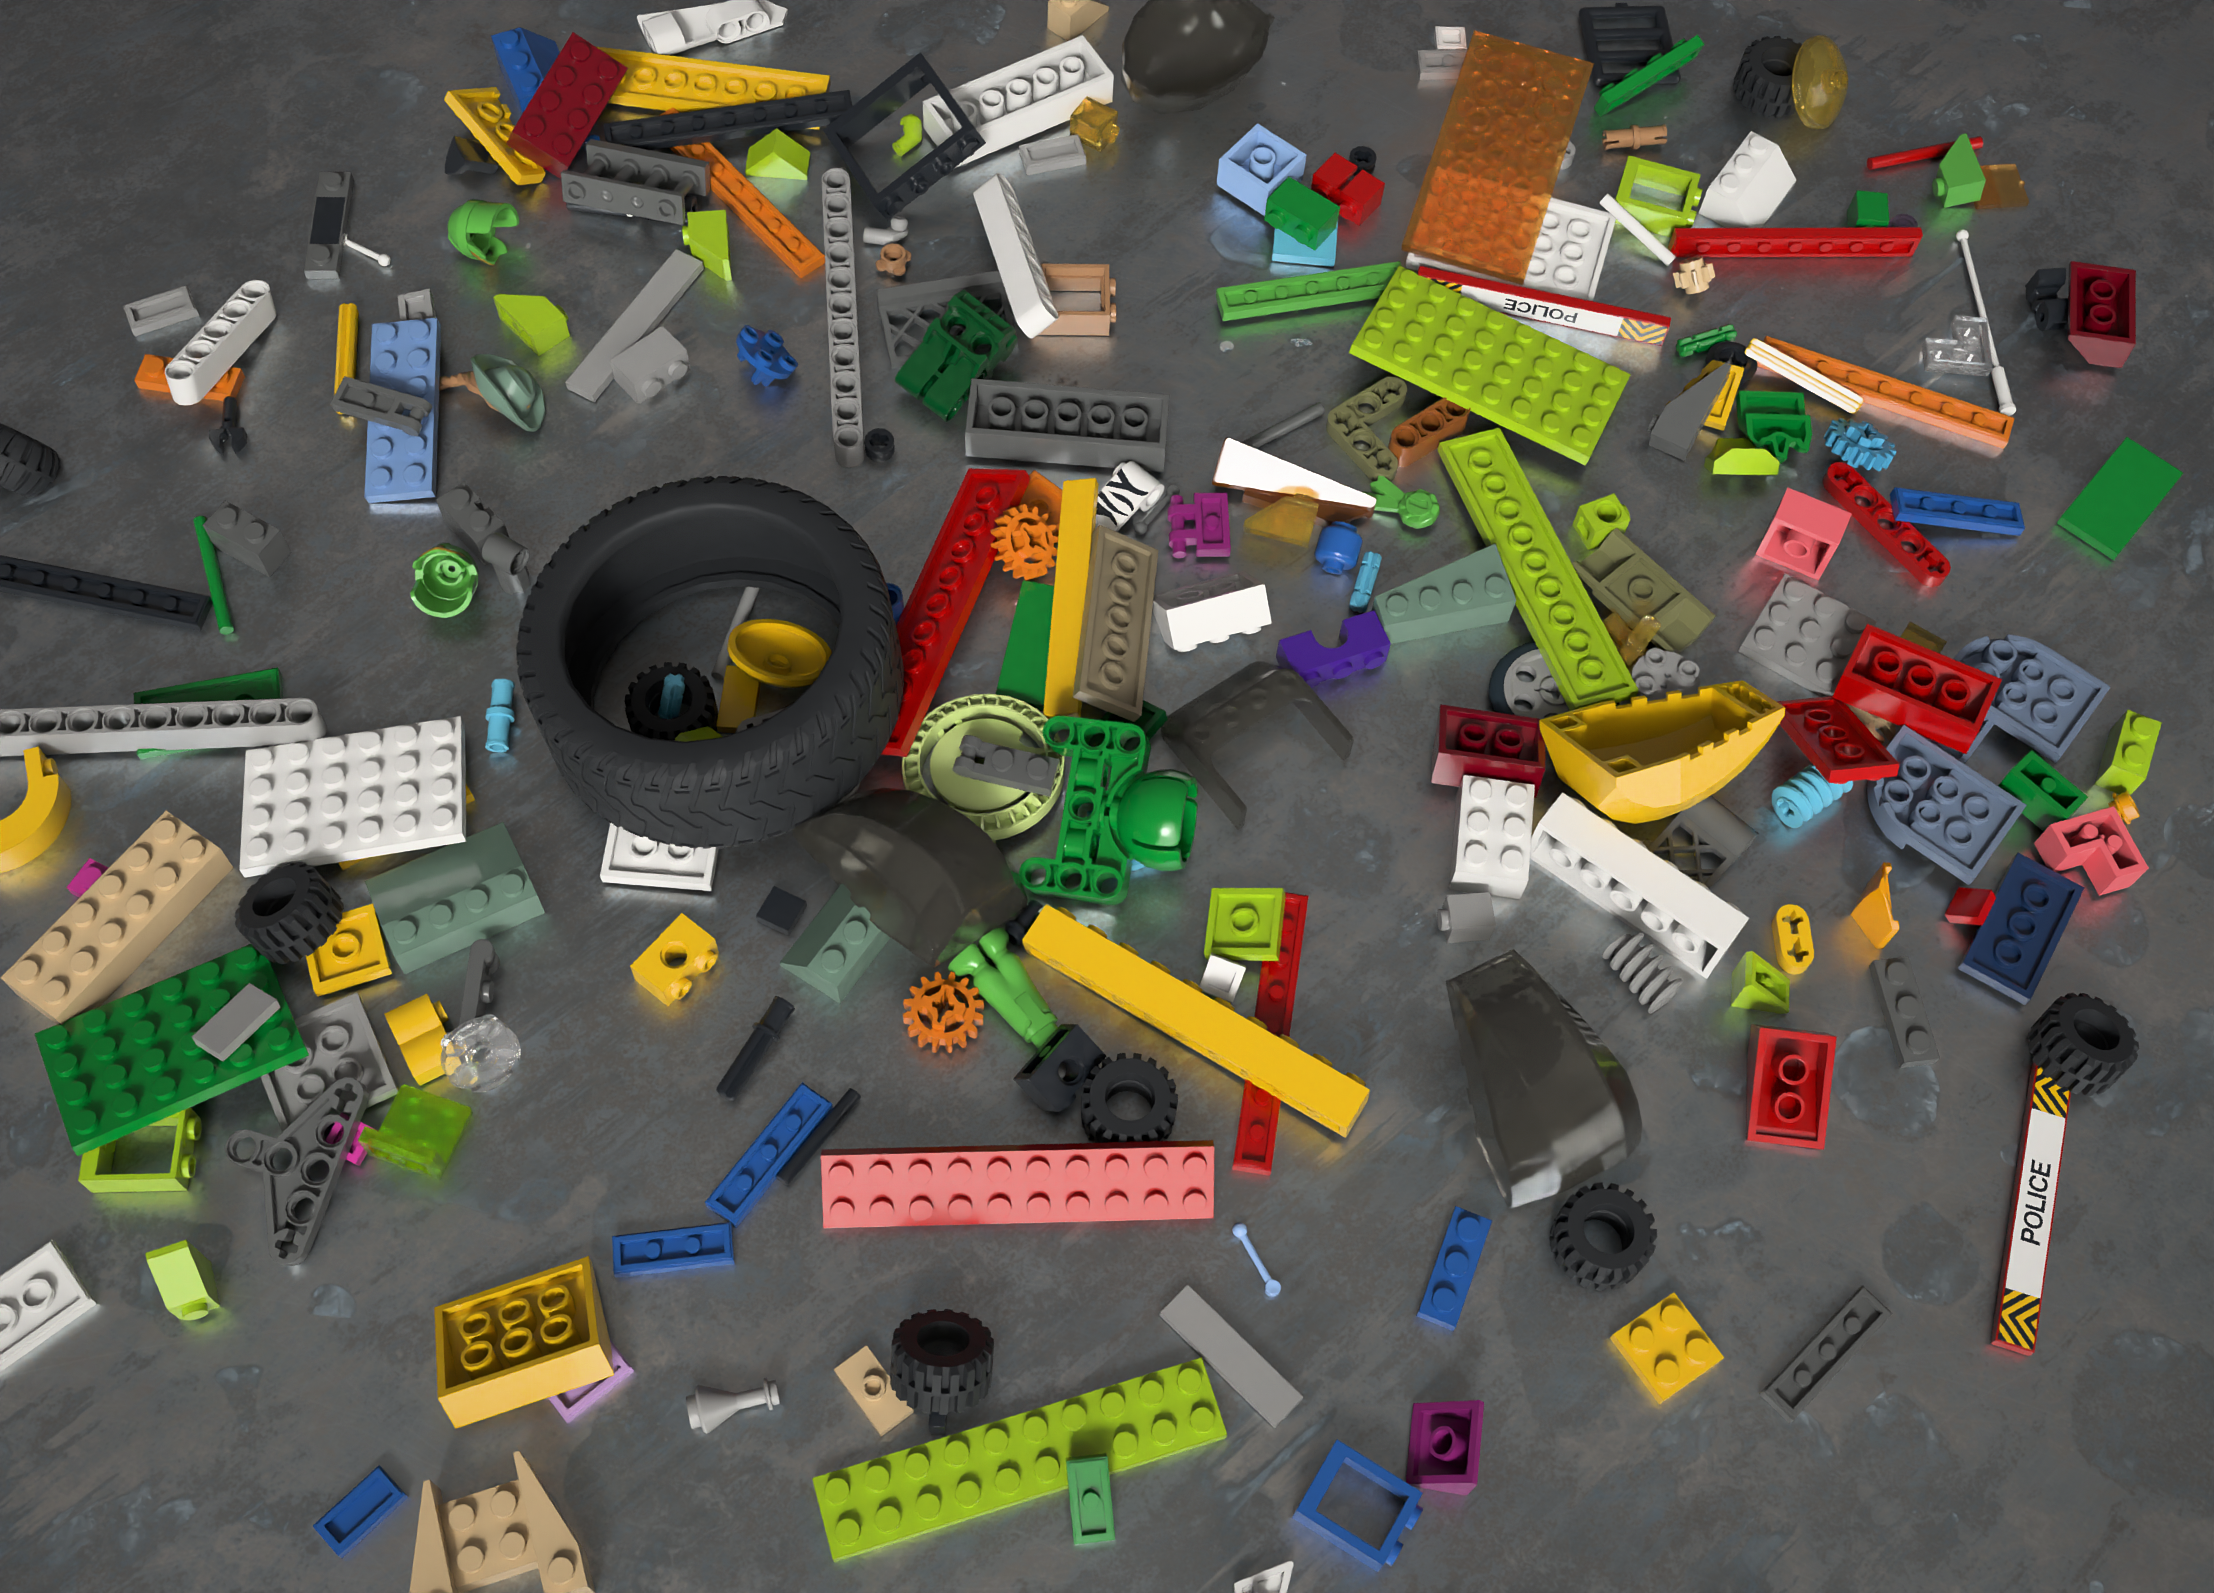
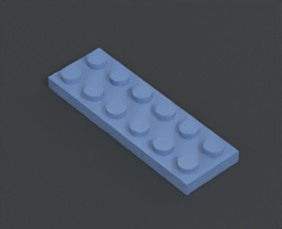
M438 318L372 324L369 383L423 398L432 405V409L427 417H423L421 421L423 427L418 436H411L402 430L368 421L364 495L368 503L436 497L441 324ZM404 409L402 415L409 416L411 410Z

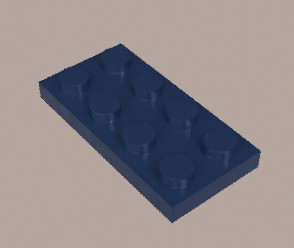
M2018 852L2012 858L1995 892L1996 900L1984 924L1978 926L1957 969L2026 1005L2031 1000L2084 887Z

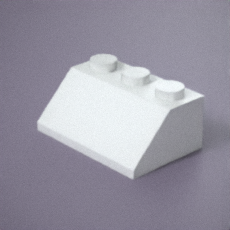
M1751 131L1709 186L1699 214L1725 228H1763L1796 182V178L1779 145Z
M1245 571L1155 594L1153 599L1152 611L1166 644L1174 650L1177 649L1179 652L1193 650L1197 648L1198 643L1205 641L1211 643L1226 641L1230 638L1229 635L1238 632L1243 634L1256 633L1262 629L1261 626L1272 623L1265 584Z

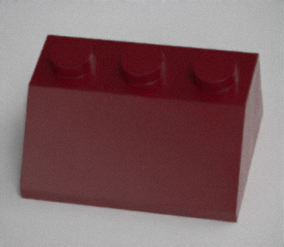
M2075 261L2070 262L2068 340L2089 364L2122 368L2136 345V270Z
M1440 704L1431 760V783L1459 787L1463 775L1535 785L1534 798H1537L1545 771V741L1539 728V720L1541 719Z

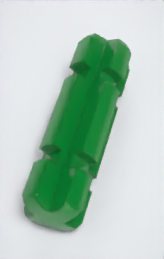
M1732 324L1720 326L1719 330L1718 328H1713L1694 334L1692 338L1691 336L1680 338L1677 340L1675 348L1680 357L1690 356L1694 354L1693 351L1695 353L1703 352L1720 342H1734L1737 331Z

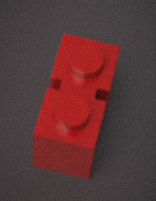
M1335 152L1313 174L1311 190L1340 206L1339 214L1360 226L1381 205L1385 183L1363 169L1351 181L1348 180L1357 171V165Z

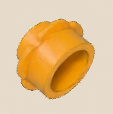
M2128 791L2119 795L2116 792L2112 794L2114 801L2109 802L2108 805L2109 807H2115L2121 820H2124L2126 824H2131V820L2140 817L2138 808Z

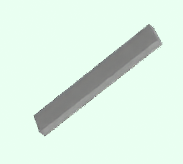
M675 249L566 380L567 389L595 402L614 379L610 360L653 332L704 270L703 262Z

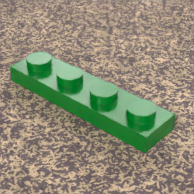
M1698 35L1688 41L1684 38L1678 41L1666 55L1663 56L1659 53L1648 61L1645 68L1640 71L1638 68L1631 70L1619 84L1611 83L1599 92L1600 98L1594 106V110L1601 118L1697 57L1704 46L1703 41Z

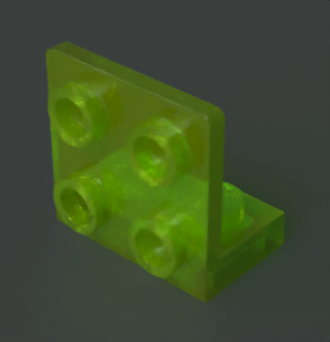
M404 1084L400 1087L379 1130L377 1131L365 1126L358 1142L369 1156L441 1180L473 1114V1110L469 1106Z

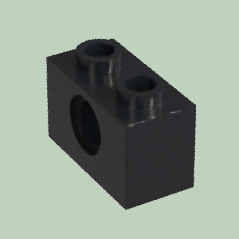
M1061 1024L1017 1073L1013 1080L1043 1111L1059 1112L1073 1103L1076 1098L1075 1092L1085 1083L1086 1078L1090 1079V1071L1095 1066L1099 1067V1064L1106 1058V1055L1078 1024ZM1063 1061L1066 1066V1074L1061 1079L1058 1069Z

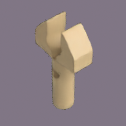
M1847 704L1881 744L1884 743L1885 739L1875 729L1881 730L1889 741L1892 740L1896 733V725Z

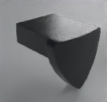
M457 136L453 137L446 156L445 174L456 176L463 174L466 170L489 174L496 173L499 163L492 158L480 141L463 139Z

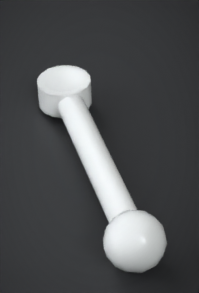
M344 233V246L347 245L378 260L381 266H388L390 264L391 258L389 255H380L349 240L347 234Z

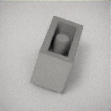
M663 326L610 360L614 380L638 404L647 398L655 396L662 388L674 380L682 378L686 372L691 370L687 349Z

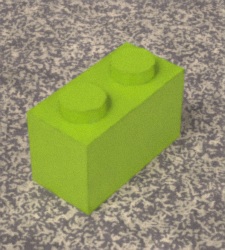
M2127 709L2110 729L2094 785L2117 794L2128 791L2131 795L2147 777L2162 722Z

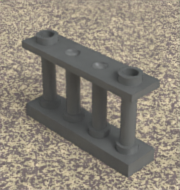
M590 139L586 144L588 168L583 174L567 170L561 172L563 202L679 225L685 224L684 197L687 193L706 196L710 192V164L707 161ZM598 175L611 177L613 179L598 177ZM628 181L642 183L643 185L628 183ZM658 187L672 189L673 191L659 189Z

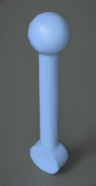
M1241 1222L1234 1224L1232 1232L1241 1239L1266 1283L1265 1293L1271 1297L1277 1296L1281 1290V1285L1269 1275L1247 1236V1226Z

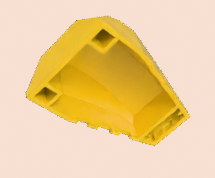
M1740 680L1698 687L1697 694L1682 696L1680 690L1666 692V698L1647 701V697L1643 695L1631 697V704L1616 706L1614 700L1600 702L1539 720V728L1559 779L1612 820L1637 824L1659 820L1691 808L1719 791L1744 770L1769 741L1785 716V707L1747 682Z

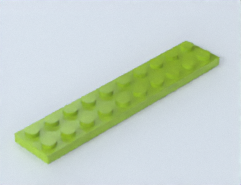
M1496 428L1440 442L1437 451L1486 547L1496 544L1516 598L1515 604L1569 710L1572 711L1611 700L1618 703L1629 700L1631 697H1636L1639 690L1501 429Z
M1201 1357L812 1478L832 1559L834 1562L1068 1489L1065 1458L1106 1453L1109 1475L1225 1439L1227 1432Z

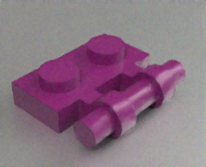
M1194 493L1193 504H1184L1183 497L1180 495L1172 496L1170 498V507L1167 509L1168 521L1171 522L1172 531L1168 536L1169 546L1173 549V557L1178 559L1184 558L1188 545H1196V557H1230L1231 544L1227 493ZM1194 520L1195 529H1185V521Z

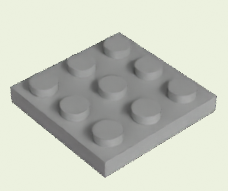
M1785 573L1738 652L1820 697L1833 696L1866 625L1875 626L1877 621Z
M357 992L294 1019L309 1056L261 1076L282 1132L334 1082L344 1077L354 1078L367 1087L369 1100L366 1108L400 1093L361 997ZM353 1086L350 1091H342L340 1098L345 1100L344 1108L348 1101H355L357 1098V1094L352 1091ZM332 1107L329 1114L340 1115L341 1113H343L347 1116H350L349 1114L343 1112L344 1108L342 1112H340Z

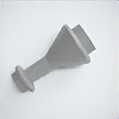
M767 1377L764 1378L763 1387L739 1393L697 1385L695 1394L686 1396L691 1428L702 1427L705 1434H709L739 1409L767 1403L771 1411L774 1405L780 1404L776 1380L768 1381Z

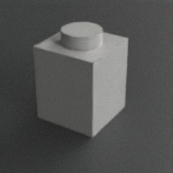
M1490 892L1446 896L1442 909L1437 911L1438 928L1440 931H1445L1446 943L1490 940L1496 927Z

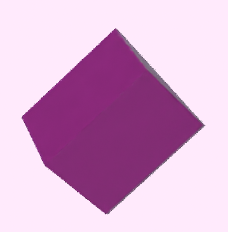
M1483 1401L1413 1403L1406 1483L1413 1487L1468 1496L1477 1486L1484 1412Z

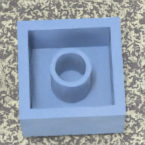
M1257 123L1219 159L1216 185L1265 216L1267 198L1288 177L1299 183L1303 180L1307 155Z

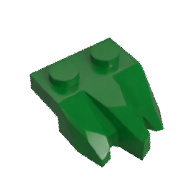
M1738 392L1736 396L1738 427L1754 447L1760 448L1767 445L1769 453L1780 464L1787 460L1789 447L1800 453H1807L1809 451L1812 427L1811 417L1805 413L1804 393Z

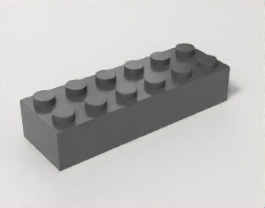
M972 378L965 428L966 456L1117 468L1123 462L1134 461L1145 471L1163 472L1170 394Z

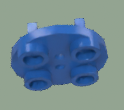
M745 325L738 333L736 343L739 353L737 357L741 362L746 359L756 368L751 378L754 385L762 382L763 386L766 387L775 378L787 379L797 368V361L785 349L783 338L775 331L768 330L765 333Z

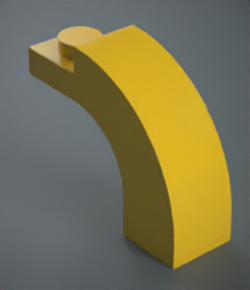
M39 747L23 750L28 779L27 794L23 803L14 813L0 820V873L23 866L42 854L57 839L70 813L71 789L60 777L54 759H48Z

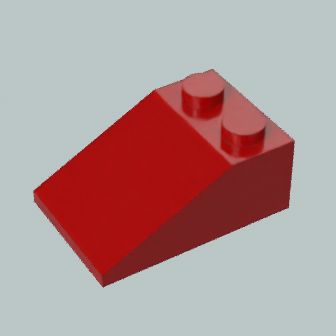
M1751 1024L1747 1056L1746 1140L1824 1150L1836 1036L1825 1032Z

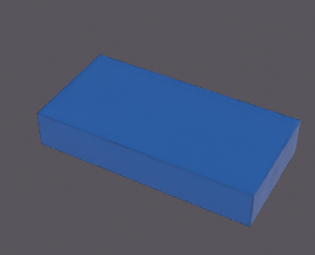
M378 1465L321 1517L313 1527L340 1558H343L399 1507L408 1496L390 1475Z

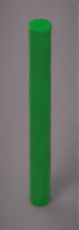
M197 516L193 519L219 632L224 635L230 634L234 631L217 556L214 544L203 526L208 519L205 516Z

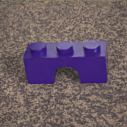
M1375 611L1344 619L1339 633V640L1342 646L1338 648H1326L1320 645L1311 630L1279 640L1276 659L1291 691L1300 688L1311 689L1322 681L1332 678L1342 679L1354 671L1363 668L1374 669L1387 660L1391 643Z

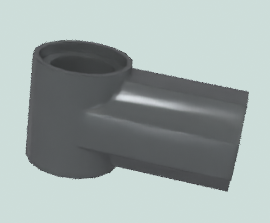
M500 532L493 533L486 540L482 548L483 559L493 564L503 591L510 595L517 592L524 593L531 585L529 571L526 566L530 551Z

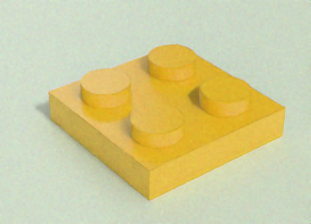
M373 903L343 912L341 922L336 925L337 929L334 934L328 937L327 942L322 947L319 946L314 953L309 956L306 955L313 990L318 997L393 974L381 925Z
M1675 1292L1610 1337L1611 1341L1659 1405L1724 1359V1356Z

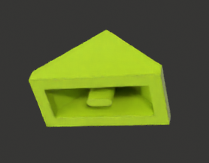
M776 128L749 147L745 176L807 180L811 154L807 149Z
M1746 952L1732 971L1731 1006L1778 1014L1789 1013L1790 979L1755 952Z

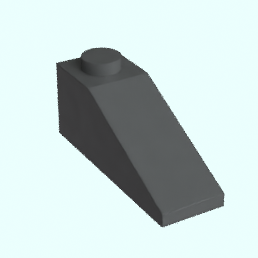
M1724 363L1665 405L1660 416L1655 414L1647 428V432L1650 433L1649 446L1685 461L1729 378L1731 365Z

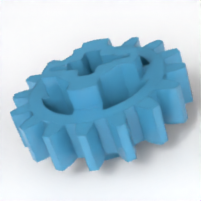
M1839 418L1838 421L1832 420L1823 436V439L1826 440L1825 445L1832 447L1831 452L1840 455L1843 461H1847L1846 464L1855 468L1863 465L1866 470H1870L1871 467L1877 471H1881L1882 468L1887 469L1897 452L1894 449L1895 444L1887 441L1888 436L1879 433L1878 429L1873 428V424L1865 421L1856 423L1853 419H1850L1847 422L1843 418Z

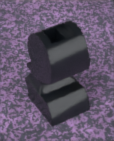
M2066 268L2038 269L2025 285L2026 300L2031 303V311H2036L2035 320L2040 331L2068 329V298H2059L2057 295L2060 288L2065 284Z

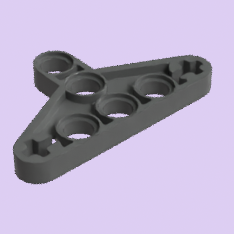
M344 1077L334 1082L277 1138L242 1129L234 1132L226 1141L225 1152L230 1161L263 1173L268 1249L271 1258L279 1264L286 1266L301 1264L310 1253L368 1104L369 1092L367 1087L354 1078ZM353 1086L352 1091L357 1094V1098L355 1101H348L344 1108L345 1100L340 1098L342 1091H350ZM332 1107L340 1112L344 1108L343 1112L351 1115L349 1121L339 1115H329ZM332 1123H341L344 1128L342 1139L338 1143L328 1144L324 1137L326 1128ZM244 1138H253L256 1144L255 1152L249 1158L240 1159L236 1152L238 1143ZM281 1149H289L293 1157L292 1163L285 1170H276L273 1165L275 1154ZM325 1160L329 1165V1174L323 1181L314 1182L310 1177V1168L316 1161ZM310 1198L314 1202V1212L308 1219L299 1220L295 1215V1206L301 1199ZM287 1221L293 1225L307 1228L305 1234L296 1231L294 1236L295 1230L285 1229ZM294 1236L293 1243L298 1246V1250L296 1253H289L285 1258L286 1251L281 1249L282 1243L284 1241L290 1242Z

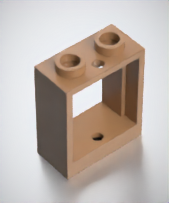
M1040 264L1050 291H1100L1101 311H1057L1058 320L1038 335L1109 336L1110 323H1116V303H1110V297H1115L1116 278H1109V264Z

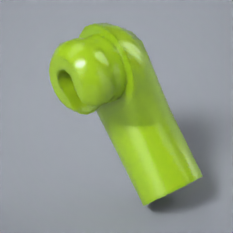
M908 114L901 118L900 125H903L904 135L892 144L894 151L899 156L905 155L922 141V122L915 114Z

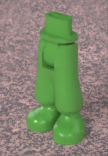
M1003 927L994 929L979 940L978 946L973 943L959 953L949 964L948 970L955 972V977H964L971 974L974 977V988L977 987L979 989V995L1022 1038L1025 1037L1024 1039L1027 1043L1033 1042L1039 1050L1058 1028L1056 1025L1058 1018L1053 1014L1037 990L1021 959L1016 953L1010 952L1006 948L1009 942L1008 933ZM984 957L991 959L995 964V968L991 967Z

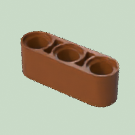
M1443 398L1396 426L1391 433L1388 449L1396 456L1398 467L1411 465L1437 449L1440 442L1452 440L1460 435L1465 429L1471 408L1467 410L1446 400L1447 398Z

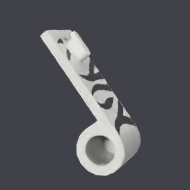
M1134 461L1121 463L1114 470L1112 479L1098 493L1095 529L1102 525L1118 532L1138 508L1142 511H1147L1157 503L1163 494L1164 485Z

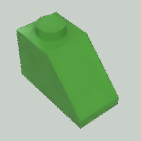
M1967 133L1961 134L1939 164L1936 178L1932 181L1933 193L1935 197L1940 198L1943 208L1981 199L1986 179Z

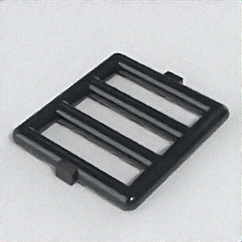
M1616 3L1615 7H1584L1579 10V19L1592 80L1596 86H1607L1611 83L1617 85L1628 74L1603 73L1602 63L1648 62L1659 53L1663 56L1666 55L1674 46L1666 11L1663 6H1628L1627 3ZM1655 18L1656 27L1594 29L1592 19ZM1660 40L1662 49L1599 51L1597 41ZM1679 69L1655 84L1678 83L1681 79Z

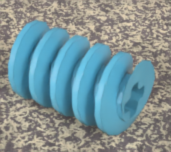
M1809 764L1803 771L1798 772L1793 778L1788 779L1783 785L1773 790L1771 798L1774 811L1785 825L1791 828H1798L1803 824V821L1807 822L1813 817V814H1818L1823 810V807H1828L1833 803V800L1839 799L1843 793L1850 791L1853 787V781H1848L1845 784L1828 783L1813 764Z

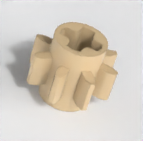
M1703 256L1691 257L1680 261V269H1677L1678 272L1673 273L1676 288H1685L1686 294L1707 290L1709 288L1708 282L1715 278L1713 263L1704 262Z

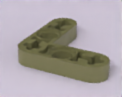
M1386 377L1333 408L1327 418L1326 431L1373 482L1378 480L1379 475L1392 482L1398 469L1396 456L1369 428L1370 425L1399 409L1404 404L1407 385L1398 377ZM1368 403L1374 406L1375 411L1365 413L1358 406ZM1363 440L1369 443L1371 447L1368 450H1359L1353 443ZM1377 464H1378L1380 467H1385V466H1387V467H1388V470H1386L1385 468L1377 469Z

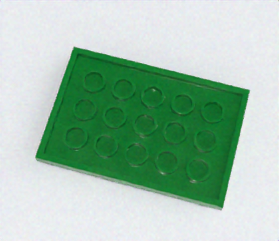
M248 944L68 1019L62 1025L56 1024L34 1034L71 1147L77 1156L309 1056L270 961L252 944ZM250 983L275 998L280 1008L223 1062L197 1046L192 1036Z

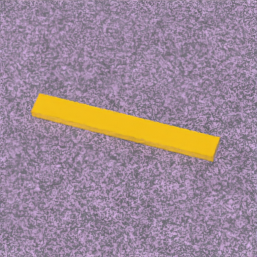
M1096 478L1063 481L1043 715L1048 719L1054 716L1081 718L1082 701L1073 698L1092 538L1096 525L1099 486Z

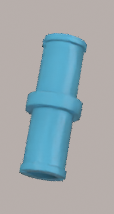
M495 679L491 685L490 708L486 710L485 716L486 720L489 721L485 748L492 752L502 753L509 750L510 724L515 720V712L512 710L515 683L508 679Z

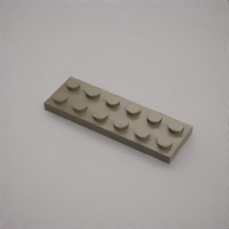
M1099 525L1094 530L1073 698L1135 722L1142 714L1159 550Z

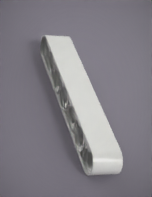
M997 172L975 190L973 195L1016 322L1028 337L1034 338L1058 320L1059 316L1015 191L1008 180Z

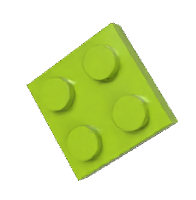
M1212 888L1204 947L1206 960L1213 953L1233 961H1279L1286 898L1284 889Z

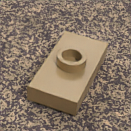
M867 1345L834 1369V1373L880 1437L914 1413V1409L907 1406V1401H900L896 1397V1391L892 1390L890 1385V1376Z

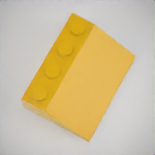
M589 1256L434 1307L438 1400L455 1429L614 1375L611 1343L592 1261Z

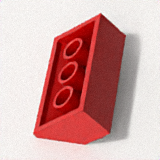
M1867 624L1832 698L1902 727L1905 725L1919 735L1967 754L1982 726L2002 679Z

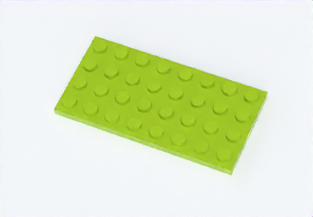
M1400 265L1353 341L1349 351L1350 354L1442 398H1447L1446 400L1467 410L1471 408L1470 411L1585 466L1631 375L1588 353L1512 319L1501 312L1495 311L1430 279L1419 276L1417 273Z

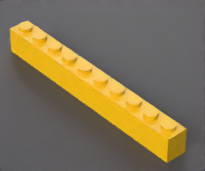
M1047 904L1044 906L1022 939L1026 953L1241 1078L1252 1082L1255 1086L1264 1089L1272 1096L1279 1098L1284 1103L1345 1138L1347 1137L1369 1099L1370 1089L1365 1087L1366 1083L1364 1080L1349 1072L1345 1075L1332 1068L1333 1064L1328 1059L1314 1053L1311 1056L1299 1049L1300 1045L1292 1038L1283 1034L1277 1037L1266 1030L1267 1026L1253 1016L1244 1018L1234 1012L1235 1008L1224 999L1216 997L1213 1000L1202 994L1203 990L1196 983L1188 979H1183V981L1176 979L1170 975V970L1163 964L1154 960L1148 963L1138 957L1139 953L1133 947L1123 942L1117 945L1108 940L1107 934L1100 928L1091 924L1088 927L1075 921L1076 917L1063 907L1054 909Z

